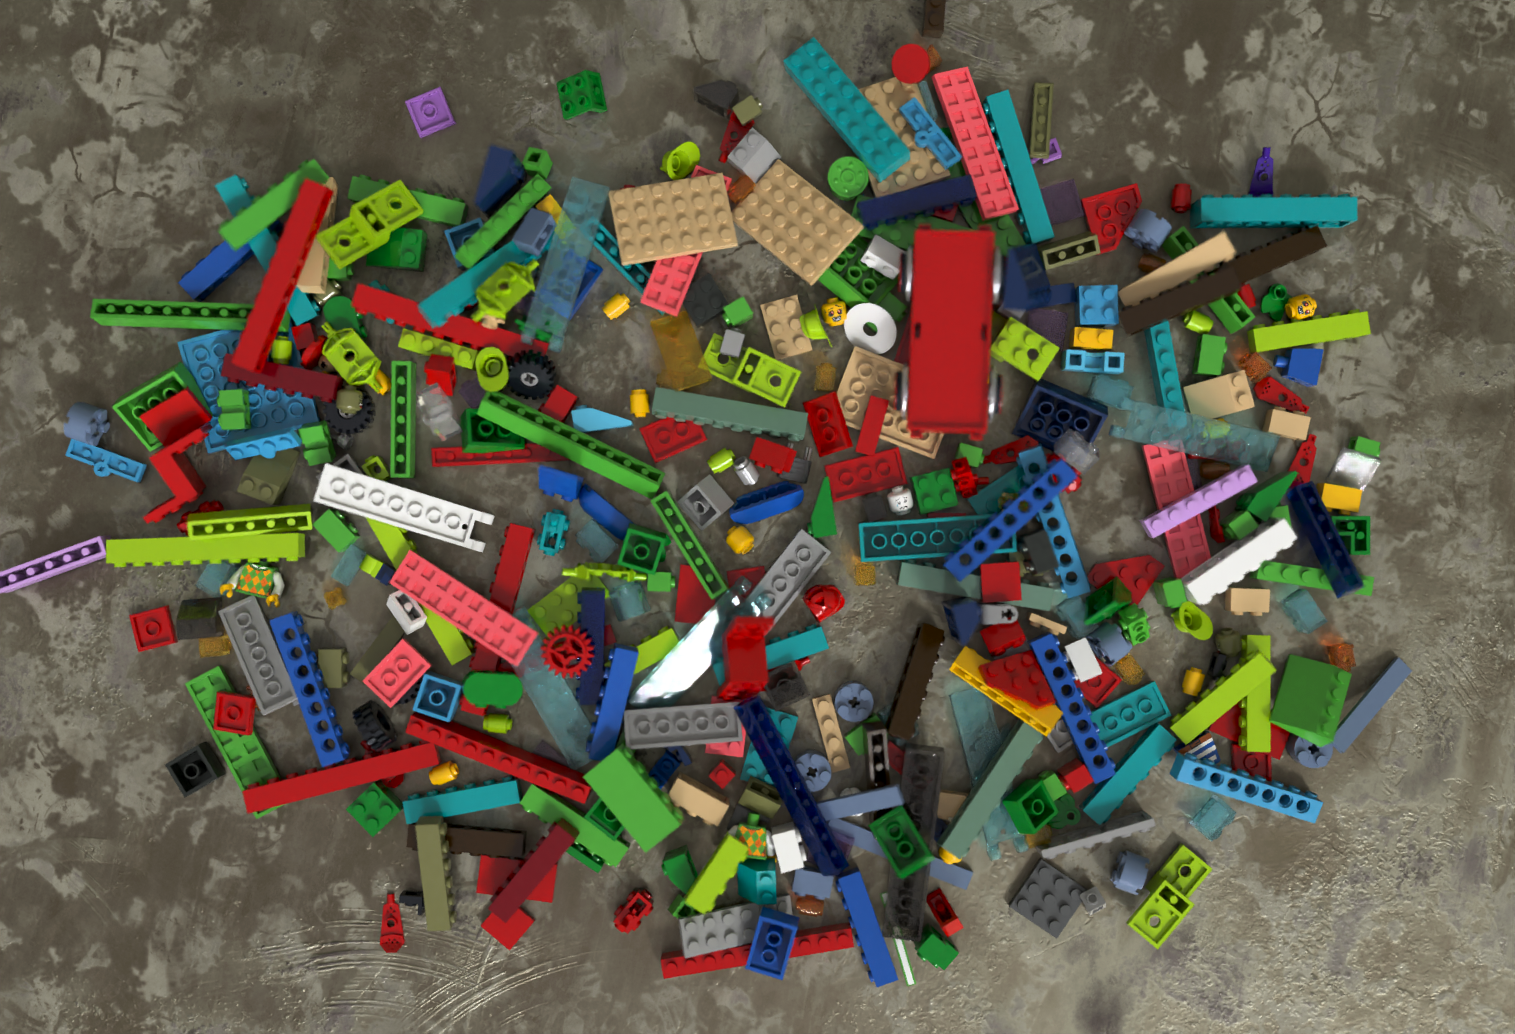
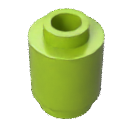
M1196 310L1186 313L1182 320L1185 328L1199 334H1208L1214 322L1209 316Z
M276 336L271 350L273 363L289 364L292 356V341H288L289 337Z
M723 448L710 456L707 463L714 474L717 472L721 473L733 465V460L736 457L731 449L726 450V448Z
M490 713L484 716L483 730H488L489 733L507 734L508 730L512 729V719L509 718L508 714Z

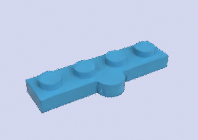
M915 97L899 108L901 115L916 132L914 142L917 147H927L945 170L961 160V154Z
M290 427L227 441L224 448L235 460L262 455L265 458H274L277 451L300 446L302 439Z
M71 439L65 456L93 465L94 473L97 476L106 477L113 473L135 482H141L147 464L107 449Z

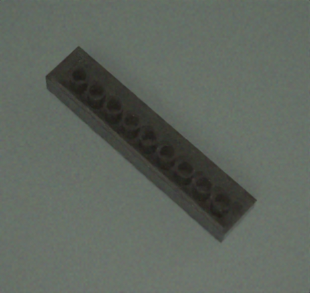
M905 743L900 779V790L905 801L902 806L932 852L945 751L944 747ZM931 862L904 879L898 877L890 863L882 937L921 942Z

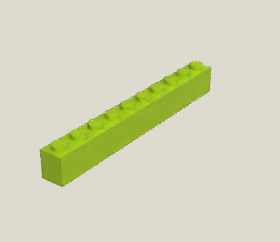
M365 517L396 571L409 550L417 553V545L413 539H409L407 536V529ZM417 602L427 616L426 622L452 666L475 653L473 641L470 638L468 639L463 631Z
M301 533L255 534L189 540V537L106 540V563L114 564V567H126V563H133V567L146 566L145 563H152V566H165V562H171V565H184V561H190V565L203 564V561H209V564H222V560H229V563H241V559H248V563L260 562V559H267V562H279V558H286V561H298V557H305V534Z

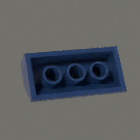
M965 596L943 601L942 605L951 638L961 645H966L980 621L979 615L982 612L979 603Z

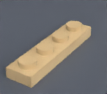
M830 693L812 698L832 773L849 769L850 764Z

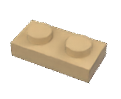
M1028 612L1025 618L1030 620V625L1040 628L1041 625L1048 627L1047 632L1057 636L1059 632L1065 634L1067 630L1066 626Z

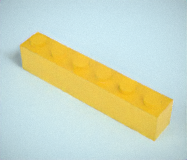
M965 646L949 670L1047 737L1063 712L1054 704L1036 710L1030 707V704L1020 699L1017 701L1005 695L1003 691L987 686L978 667L991 661L981 657L974 649Z

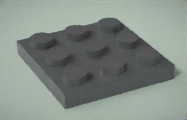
M1040 858L1008 905L1057 939L1082 903L1080 894L1087 891V889Z

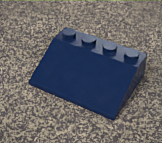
M490 145L474 201L476 206L489 219L521 188L522 183L526 181L527 172H525L524 166L514 151Z
M1031 243L1009 248L1003 309L1028 311L1048 304L1052 297V290H1050V282L1036 244Z
M1040 378L1039 381L1035 380L1012 434L1021 438L1028 435L1038 441V444H1042V447L1056 453L1060 452L1068 458L1083 463L1108 416V406Z

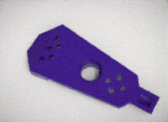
M1263 147L1262 156L1257 159L1248 193L1253 195V197H1260V195L1271 194L1273 197V159L1270 157L1271 147ZM1266 173L1267 178L1266 180L1262 181L1261 175Z

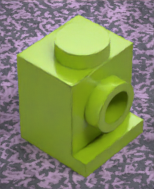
M372 455L361 466L369 477L382 481H387L391 478L390 469L381 456ZM377 466H380L381 471L379 473H377L375 470Z

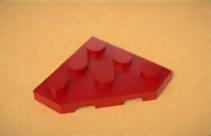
M1137 183L1080 200L1088 230L1097 234L1100 253L1096 255L1114 251L1119 245L1124 231L1142 203Z
M1143 555L1094 564L1087 577L1089 583L1096 589H1099L1117 576L1132 593L1130 605L1134 603L1138 605L1165 566L1152 556Z
M1032 650L981 664L978 667L987 686L995 687L1017 701L1020 699L1030 704L1029 706L1036 710L1053 705L1056 702Z

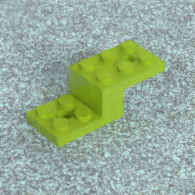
M398 180L351 206L348 218L317 234L316 239L340 270L387 243L391 231L420 216L424 210L403 182ZM397 202L401 208L393 209L390 203ZM345 239L349 241L350 245L343 247L339 244V241Z
M992 310L990 356L999 362H1008L1034 380L1039 381L1060 348L1012 317L1005 319ZM1029 349H1034L1037 352L1035 360L1028 358L1027 352Z
M714 333L698 368L785 408L801 371L750 347L747 349L743 346L739 359L728 356L729 361L726 364H721L718 361V356L720 355L724 337ZM773 376H778L781 379V384L778 387H773L770 384V379Z
M1181 843L1147 883L1145 888L1150 894L1126 923L1155 948L1159 949L1195 905L1188 898L1212 871V868ZM1183 866L1189 867V873L1187 875L1180 874V870ZM1157 916L1159 918L1158 924L1151 926L1149 923L1150 919Z

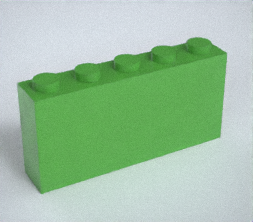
M623 743L583 776L645 853L684 821L682 811L670 802L669 795L661 791L657 781L647 774L644 765L633 757L631 749L624 746Z

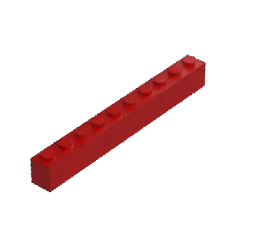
M306 178L304 183L300 185L298 198L292 205L290 218L285 222L284 233L277 242L276 253L269 262L270 268L268 273L262 279V288L255 297L254 308L248 314L247 325L240 334V342L232 354L233 360L231 363L261 374L334 193L330 188Z
M359 283L357 284L351 304L353 308H356L355 312L367 315V312L375 314L374 318L386 321L388 318L394 320L393 324L405 327L406 324L414 326L413 330L424 333L425 330L433 332V337L443 339L444 336L452 338L451 342L462 345L465 342L471 344L470 348L478 351L486 347L498 348L504 355L508 356L507 360L514 357V354L517 352L520 354L522 350L528 353L530 349L536 354L537 351L542 352L541 356H544L547 352L549 343L498 327L497 329L486 328L482 326V322H475L473 319L460 315H452L443 326H436L432 329L418 311L419 302Z
M510 523V526H507L505 529V545L502 544L499 551L501 560L500 563L496 564L494 570L496 579L495 582L491 583L489 593H492L490 601L512 616L536 530ZM476 640L474 649H477L475 657L472 656L469 667L472 668L471 671H498L502 657ZM464 694L461 695L459 705H462L461 711L480 716L487 714L489 705L486 708L475 707V704H471Z
M416 711L410 717L405 733L585 804L591 793L592 787L584 779L583 776L585 774L453 721L446 722Z
M422 739L417 745L412 746V743L400 745L401 749L394 751L393 747L381 750L382 754L374 755V752L362 755L363 759L355 760V757L343 760V764L336 765L334 763L325 766L324 769L317 770V767L306 769L304 774L298 775V772L287 774L285 779L279 780V777L268 779L267 783L262 785L259 782L248 784V788L242 791L247 814L438 765L442 762L438 745Z
M850 922L797 930L789 958L853 948L854 943ZM752 943L689 958L683 957L682 950L662 953L661 966L663 978L744 966L747 963Z

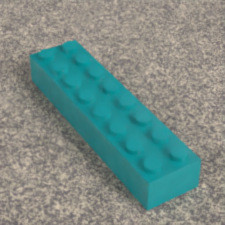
M814 37L783 60L785 71L879 183L910 160V150Z
M1230 194L1222 195L1221 198H1214V195H1203L1202 198L1197 199L1196 202L1191 204L1190 229L1303 228L1305 226L1312 228L1317 225L1319 228H1343L1357 221V197H1350V194H1340L1338 197H1331L1330 194H1321L1318 197H1311V194H1302L1299 197H1292L1291 194H1283L1279 197H1272L1271 194L1253 197L1251 194L1241 195V198H1234V195Z
M1010 513L1004 516V523L1009 525L1013 522V516ZM992 514L858 523L861 562L945 557L951 551L955 553L960 549L958 545L964 539L970 540L974 536L973 531L980 525L984 527L989 522L987 519ZM991 527L989 529V536L995 538L999 530L997 527ZM1016 532L993 553L1017 552ZM977 540L974 543L975 550L980 551L984 548L982 540Z

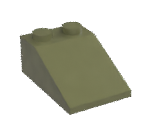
M289 448L277 451L274 458H265L262 455L253 456L243 473L237 492L271 505H280L301 452Z

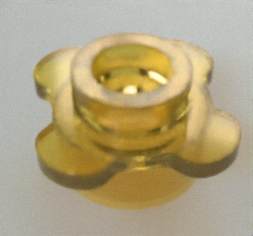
M339 587L334 588L331 592L324 593L329 609L333 610L336 606L346 603V598L343 597L342 589Z

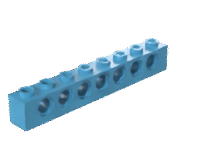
M1042 444L1021 450L1018 453L1019 456L1016 457L1019 468L1023 467L1025 475L1022 476L1026 486H1030L1033 483L1031 479L1039 472L1043 474L1048 469L1046 467L1048 461ZM1037 463L1040 469L1037 472H1032L1029 469V465ZM1050 474L1048 476V483L1054 485L1053 476ZM1034 488L1033 496L1040 498L1042 490ZM1058 494L1051 500L1052 506L1049 508L1043 507L1036 514L1038 522L1042 521L1060 567L1054 569L1056 575L1061 576L1062 582L1060 586L1063 594L1067 593L1068 598L1091 592V586ZM1054 517L1059 523L1051 526L1048 524L1049 518ZM1062 536L1065 541L1058 544L1054 541V538ZM1062 554H1069L1071 559L1064 562L1060 559V556ZM1068 572H1075L1077 577L1069 579L1066 574Z
M1188 752L1185 755L1177 753L1169 773L1177 781L1315 824L1323 802L1317 798V794L1308 790L1305 793L1301 792L1299 788L1292 785L1285 787L1283 783L1276 780L1266 781L1265 777L1257 774L1251 776L1242 769L1235 771L1232 770V767L1223 763L1219 766L1207 758L1200 760L1197 759V756Z

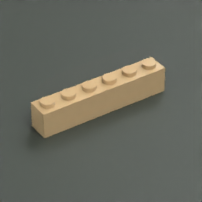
M329 177L328 182L324 184V186L333 190L334 193L317 234L334 226L338 184L333 177ZM316 238L296 286L302 293L326 294L330 256Z
M1224 230L1118 290V295L1125 307L1128 305L1137 306L1145 298L1151 297V299L1159 297V293L1168 289L1173 291L1178 289L1177 286L1180 283L1195 280L1198 277L1196 274L1203 270L1205 273L1216 268L1215 264L1221 260L1223 263L1234 258L1233 254L1236 253V249Z

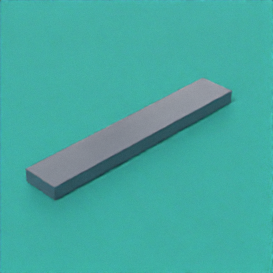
M1399 657L1393 659L1338 725L1334 741L1331 744L1339 753H1344L1412 672Z
M894 784L796 806L793 810L801 827L903 805L905 801L899 785Z

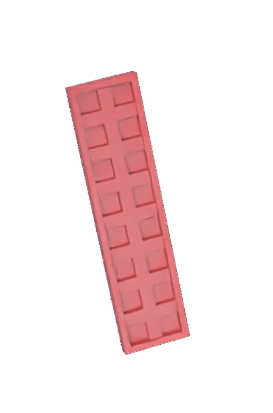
M968 66L934 74L931 78L957 151L962 156L961 162L982 221L1018 211L1016 199Z
M696 165L691 178L717 173ZM723 175L726 191L728 192L732 178ZM703 252L657 260L641 298V303L677 317Z
M1181 436L1141 446L1157 510L1194 491ZM1200 513L1163 533L1175 578H1182L1211 558Z
M409 550L389 582L515 666L519 665L539 633L413 550Z

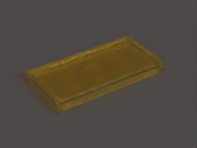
M687 311L678 313L677 317L670 315L650 322L675 392L712 380Z

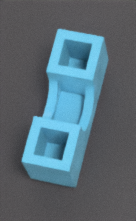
M1066 349L1062 351L1061 371L1120 374L1124 370L1125 353H1089L1085 350Z

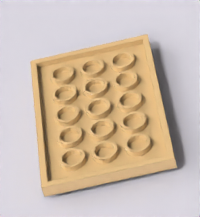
M894 77L858 89L910 150V160L881 183L868 170L869 182L877 202L897 196L905 191H912L950 178L949 169L945 170L927 147L919 148L914 142L916 132L899 112V108L914 97L927 112L917 83L905 84Z
M779 159L731 211L733 222L811 286L864 228L860 222Z
M723 173L608 191L622 266L731 248L738 245Z
M854 346L837 390L846 425L861 431L871 395L889 400L879 439L935 459L944 433H922V439L910 438L911 432H907L908 401H906L905 420L902 419L900 410L895 411L896 371L902 372L904 365ZM907 366V381H909V367H908V366Z

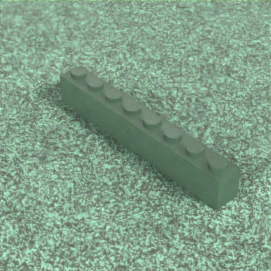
M659 387L655 389L652 405V414L657 418L666 419V417H671L679 422L693 421L697 425L712 424L715 428L729 427L737 432L747 430L754 435L769 434L772 438H780L782 436L787 437L790 441L804 439L808 413Z
M905 559V562L900 561L897 585L982 599L980 575L973 574V571L959 582L944 565L943 569L935 568L936 564L924 562L923 566L916 564V560ZM1020 579L1022 600L999 602L1050 611L1054 589L1049 588L1048 583L1037 582V585H1032L1030 580Z
M1020 718L1018 719L936 844L960 860L968 854L969 846L980 835V829L988 823L994 808L1000 805L1001 797L1005 792L1009 791L1015 776L1021 773L1022 765L1032 756L1036 744L1042 741L1044 737L1042 733Z

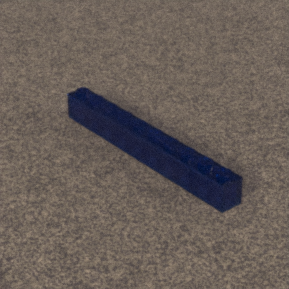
M760 696L746 698L733 707L822 875L837 876L849 866V863Z

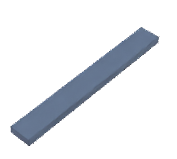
M841 818L829 820L824 832L825 834L887 858L869 829ZM934 856L935 859L917 870L967 890L974 873L972 870L957 864H947L942 858Z

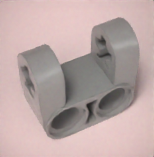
M979 603L982 612L979 615L980 624L1013 623L1018 618V611L1010 604ZM1007 609L1011 610L1012 614H1009L1008 617H1006L1004 614H1002V611L1006 613Z

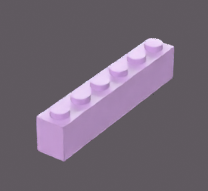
M1241 465L1139 521L1148 537L1155 538L1258 481L1249 465Z
M110 535L95 537L0 572V593H9L105 558L106 540H112Z

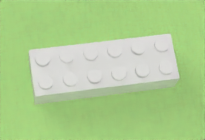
M1269 518L1267 522L1259 524V527L1244 538L1234 541L1180 578L1182 579L1186 599L1190 602L1204 605L1211 601L1212 596L1216 593L1220 594L1226 591L1228 585L1232 582L1236 583L1245 577V573L1258 569L1261 566V562L1274 558L1277 555L1276 552L1280 549L1290 547L1293 544L1292 541L1297 539V536L1285 518Z

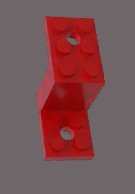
M209 422L149 457L175 496L151 509L143 517L147 524L151 521L159 522L170 511L171 513L176 512L187 502L191 503L203 494L202 490L206 487V484L183 451L192 446V442L197 444L210 435L208 431L213 427Z
M735 617L721 635L725 681L716 691L717 699L733 701L734 698H742V701H750L769 682L764 637L774 626V617Z

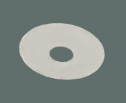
M871 303L858 304L849 310L846 315L847 319L844 321V329L847 338L853 346L874 354L885 353L893 346L897 335L896 325L886 310ZM867 322L874 323L877 327V334L874 336L865 334L863 330L864 324Z

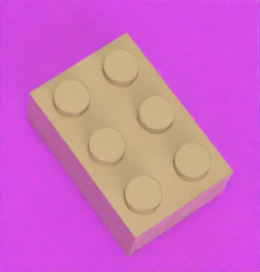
M680 771L668 791L671 799L670 802L675 807L679 808L681 806L685 808L686 813L693 817L698 815L703 818L704 823L710 826H718L729 807L730 798Z

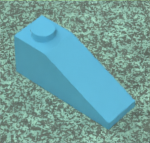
M587 405L576 406V410L571 411L574 429L582 433L633 426L631 420L593 408H587Z

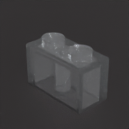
M1070 428L1054 444V453L1083 475L1100 459L1099 448L1092 442L1088 443L1084 440L1081 433L1078 431L1074 432Z

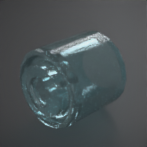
M631 581L614 587L613 591L608 593L618 622L651 611L641 581Z

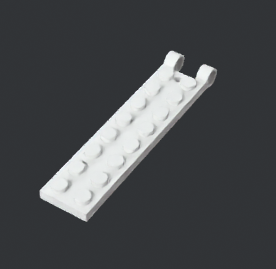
M327 463L325 464L314 498L315 502L479 552L484 551L486 543L470 538L474 522L476 520L492 525L495 517L486 512ZM467 524V529H463L462 525Z

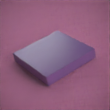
M441 87L405 101L420 138L456 124Z

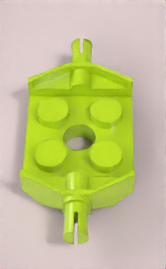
M532 259L526 266L515 262H506L475 290L480 305L479 310L471 316L472 319L478 322L487 314L505 319V313L531 289L535 291L530 274L539 266V263ZM502 284L509 285V288L506 290L499 289Z
M328 322L324 323L325 325L321 327L328 334V339L323 347V355L350 386L367 383L372 386L376 393L379 392L383 387L376 380V375L382 361L375 356L355 332V329L346 328L336 331ZM349 351H353L355 354V358L351 362H348L345 357Z
M579 562L573 568L562 567L561 572L562 576H573L582 579H589V574L603 576V572H606V575L619 577V579L627 580V582L647 580V573H637L631 568L618 564L585 562V564L581 565Z

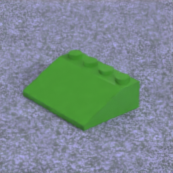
M856 236L818 278L824 286L850 308L862 303L879 305L899 282L900 272L892 280L860 261L868 246V243L860 236Z
M181 361L120 396L112 405V408L150 452L163 444L139 416L184 388L188 387L211 416H213L194 377Z
M1289 654L1269 722L1319 747L1332 743L1352 674L1334 665Z

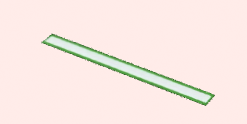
M889 891L880 893L908 987L916 984L896 913Z

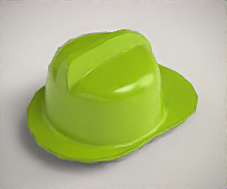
M687 141L677 148L666 152L663 156L660 170L669 175L672 180L683 179L695 169V166L700 161L698 146L693 142Z
M814 304V310L800 316L802 331L808 338L813 340L828 339L821 325L816 304Z
M486 347L481 350L475 360L479 383L484 390L496 392L502 389L509 379L505 356L498 348Z
M1183 602L1182 606L1171 614L1174 624L1179 631L1190 633L1199 640H1207L1212 636L1213 624L1210 618L1192 602Z

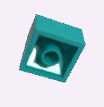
M766 858V860L745 859L743 862L740 861L737 865L738 895L757 905L777 904L775 858Z

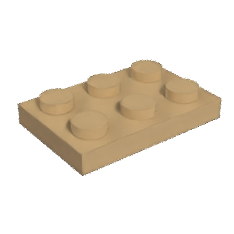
M797 295L760 305L776 360L812 351L810 339L802 331L800 316L803 314Z

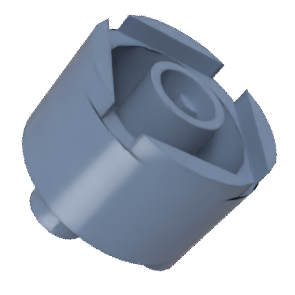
M1140 209L1124 231V234L1133 240L1132 244L1136 248L1142 249L1144 247L1152 253H1157L1172 230L1171 225L1163 217L1161 220L1156 218L1155 212L1148 209Z
M76 402L67 413L66 417H69L68 424L64 423V434L71 439L97 446L103 433H107L110 428V423L107 422V410L85 402Z
M1104 622L1088 634L1086 638L1090 639L1088 643L1094 654L1099 659L1103 657L1106 660L1104 664L1111 667L1126 656L1133 647L1120 634L1122 631L1117 624L1111 625L1108 622Z
M845 682L834 694L835 708L838 714L847 721H862L869 716L873 709L872 694L861 682ZM853 697H856L858 703L851 705L849 700H852Z
M1293 733L1289 735L1286 742L1287 751L1292 759L1309 768L1326 766L1333 753V745L1331 743L1319 747Z
M810 749L802 751L796 756L792 766L793 778L796 784L807 792L823 789L831 779V767L827 757L819 751ZM809 767H812V769H815V773H814V774H812L811 772H809V770H808Z
M1125 850L1124 853L1119 852L1116 862L1119 865L1117 870L1112 871L1110 881H1113L1115 888L1137 896L1139 894L1136 891L1137 888L1141 890L1146 880L1148 868H1145V863L1149 864V859Z

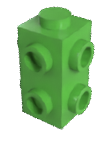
M1136 603L1118 612L1120 618L1118 623L1122 629L1121 634L1124 639L1129 640L1134 646L1138 643H1143L1150 637L1148 630L1150 625L1146 620L1148 616L1143 608L1139 609Z

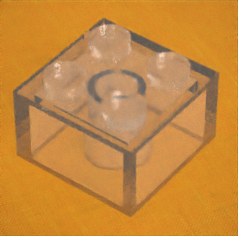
M438 383L416 392L419 399L416 403L424 414L421 416L426 426L430 425L434 436L438 435L444 441L463 432L452 401Z

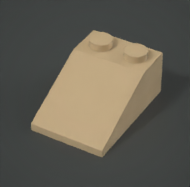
M1245 370L1182 387L1192 424L1255 407Z

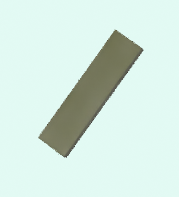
M1034 82L1030 158H1049L1054 83Z
M394 615L350 673V675L364 685L366 684L363 680L393 650L405 634V631Z

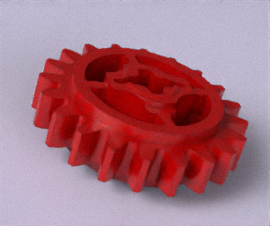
M563 624L561 630L556 626L554 633L549 631L547 633L549 638L545 637L543 639L545 645H542L540 649L546 652H543L540 656L547 658L543 664H550L548 671L555 669V676L559 672H562V678H565L567 673H569L570 678H573L575 672L580 676L582 674L581 669L587 671V665L592 664L593 661L590 658H593L595 653L590 651L595 648V645H589L592 638L586 639L587 631L581 634L580 626L576 630L573 629V624L568 629ZM566 637L564 643L554 645L557 639ZM573 639L581 645L582 649L575 644ZM566 648H569L570 654H567ZM554 653L561 659V662L555 658ZM582 657L581 661L574 665H570V661L572 659Z

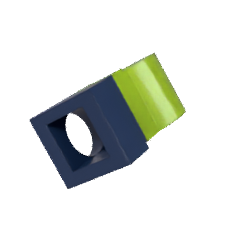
M368 553L359 566L361 570L371 574V576L386 586L391 585L389 582L396 572L395 567Z

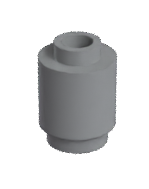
M743 456L733 463L734 471L744 485H753L758 481L760 473L750 459Z

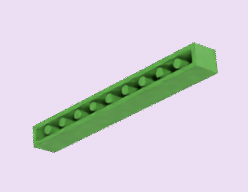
M93 299L90 317L100 325L245 330L248 314L253 310L255 304ZM287 310L278 332H288L290 313Z
M487 391L481 401L477 415L633 491L653 499L665 475L664 472L498 391Z

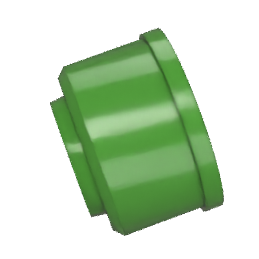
M855 157L839 158L829 169V190L840 200L849 201L856 199L859 194H862L868 184V170L864 163Z

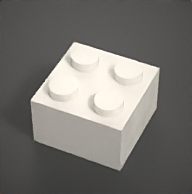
M794 822L771 827L781 873L804 868L803 861L807 859L804 846L799 845V842H802L799 827H795Z

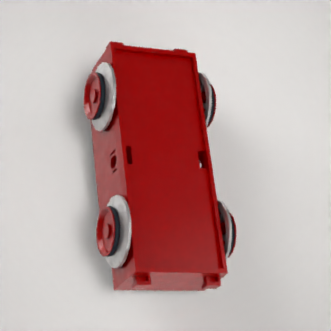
M919 224L918 230L914 231L913 263H911L912 244H909L906 254L901 253L899 293L900 291L901 293L905 291L907 302H910V287L912 283L909 381H907V363H905L902 372L896 371L895 411L900 410L902 419L905 420L906 401H908L907 432H911L910 438L922 439V433L970 434V440L982 441L983 435L987 433V416L988 422L991 423L994 414H1000L1002 374L996 375L994 365H991L989 377L992 289L993 304H996L999 294L1004 295L1007 255L1001 256L999 246L995 247L994 255L995 232L991 231V225H979L978 231L930 230L931 224Z

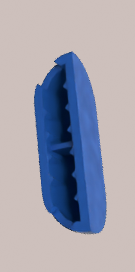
M783 481L738 497L736 499L737 502L729 509L731 519L738 524H750L786 512L801 503L804 498V491L799 484L795 485L789 483V481Z
M585 483L579 493V503L583 511L616 538L624 541L629 523H635L588 484Z

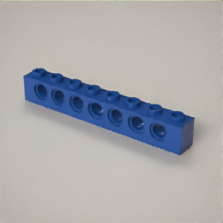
M1053 459L1046 466L1048 469L1043 474L1039 472L1031 479L1033 483L1030 486H1023L1017 492L1018 496L1014 500L1010 498L1002 505L1004 509L1000 513L994 512L987 519L989 522L984 527L980 525L973 531L974 536L970 540L964 539L958 545L960 549L955 553L951 551L944 557L945 562L943 565L959 582L1078 477L1063 459ZM1050 474H1054L1057 477V482L1054 485L1048 483V476ZM1036 487L1042 489V496L1040 498L1033 496V490ZM1025 500L1028 508L1022 512L1019 510L1018 504L1020 501ZM1008 513L1013 516V522L1009 525L1003 521L1004 516ZM991 527H997L999 530L995 538L989 536V529ZM977 540L984 542V548L980 551H976L974 548V543ZM963 553H967L970 557L969 562L966 564H961L959 561V557Z
M296 611L269 620L321 766L325 767L345 760L349 757L350 749L343 740V729L337 723L336 710L329 701L330 693L324 687L322 681L324 679L323 673L317 667L315 652L311 651L309 645L310 637L304 631L302 616ZM290 628L295 631L294 638H291L288 634ZM296 647H299L301 649V656L296 655ZM303 665H305L308 668L307 675H305L301 670ZM309 683L314 685V693L308 690ZM315 702L321 704V711L315 709ZM322 720L328 723V729H324L321 726ZM329 738L334 741V747L328 745Z
M1046 632L1027 641L1054 696L1056 706L1063 712L1061 715L1062 720L1082 763L1094 780L1093 783L1097 784L1116 775L1114 768H1116L1115 763L1111 757L1108 758L1106 751L1108 748L1104 740H1100L1098 736L1100 730L1095 722L1092 723L1090 718L1092 713L1088 705H1084L1082 701L1084 695L1079 687L1076 688L1074 683L1076 680L1075 675L1066 666L1068 660L1065 654L1061 653L1058 648L1060 643L1057 636ZM1048 649L1053 651V656L1050 659L1045 658V652ZM1060 667V668H1061V673H1060V675L1057 676V677H1054V675H1053V670H1054V668ZM1068 684L1069 691L1066 694H1062V686ZM1072 702H1076L1077 708L1071 712L1069 705ZM1084 720V721H1085L1084 727L1081 728V729H1078V728H1077V723H1078V721ZM1092 737L1093 743L1090 746H1086V739ZM1096 755H1100V756H1101L1100 762L1097 763V764H1094V763H1093V758H1094Z

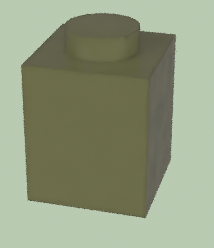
M750 95L732 107V110L742 126H745L762 114L761 108L763 106L757 97L754 99Z

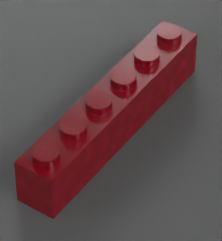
M225 353L221 376L228 377V382L239 384L240 380L246 381L247 386L258 388V384L265 385L264 389L276 391L277 388L283 389V393L295 395V392L302 393L301 397L313 399L314 396H319L320 401L332 403V399L336 400L337 391L342 389L344 378L267 361L261 374L231 363L233 360L232 354Z
M563 818L558 823L555 821L547 830L550 832L547 837L542 836L535 844L538 846L535 851L531 849L524 858L526 862L523 865L519 863L512 872L515 874L512 879L508 877L501 885L503 890L500 893L496 891L490 898L492 903L488 909L505 923L578 837L580 832Z

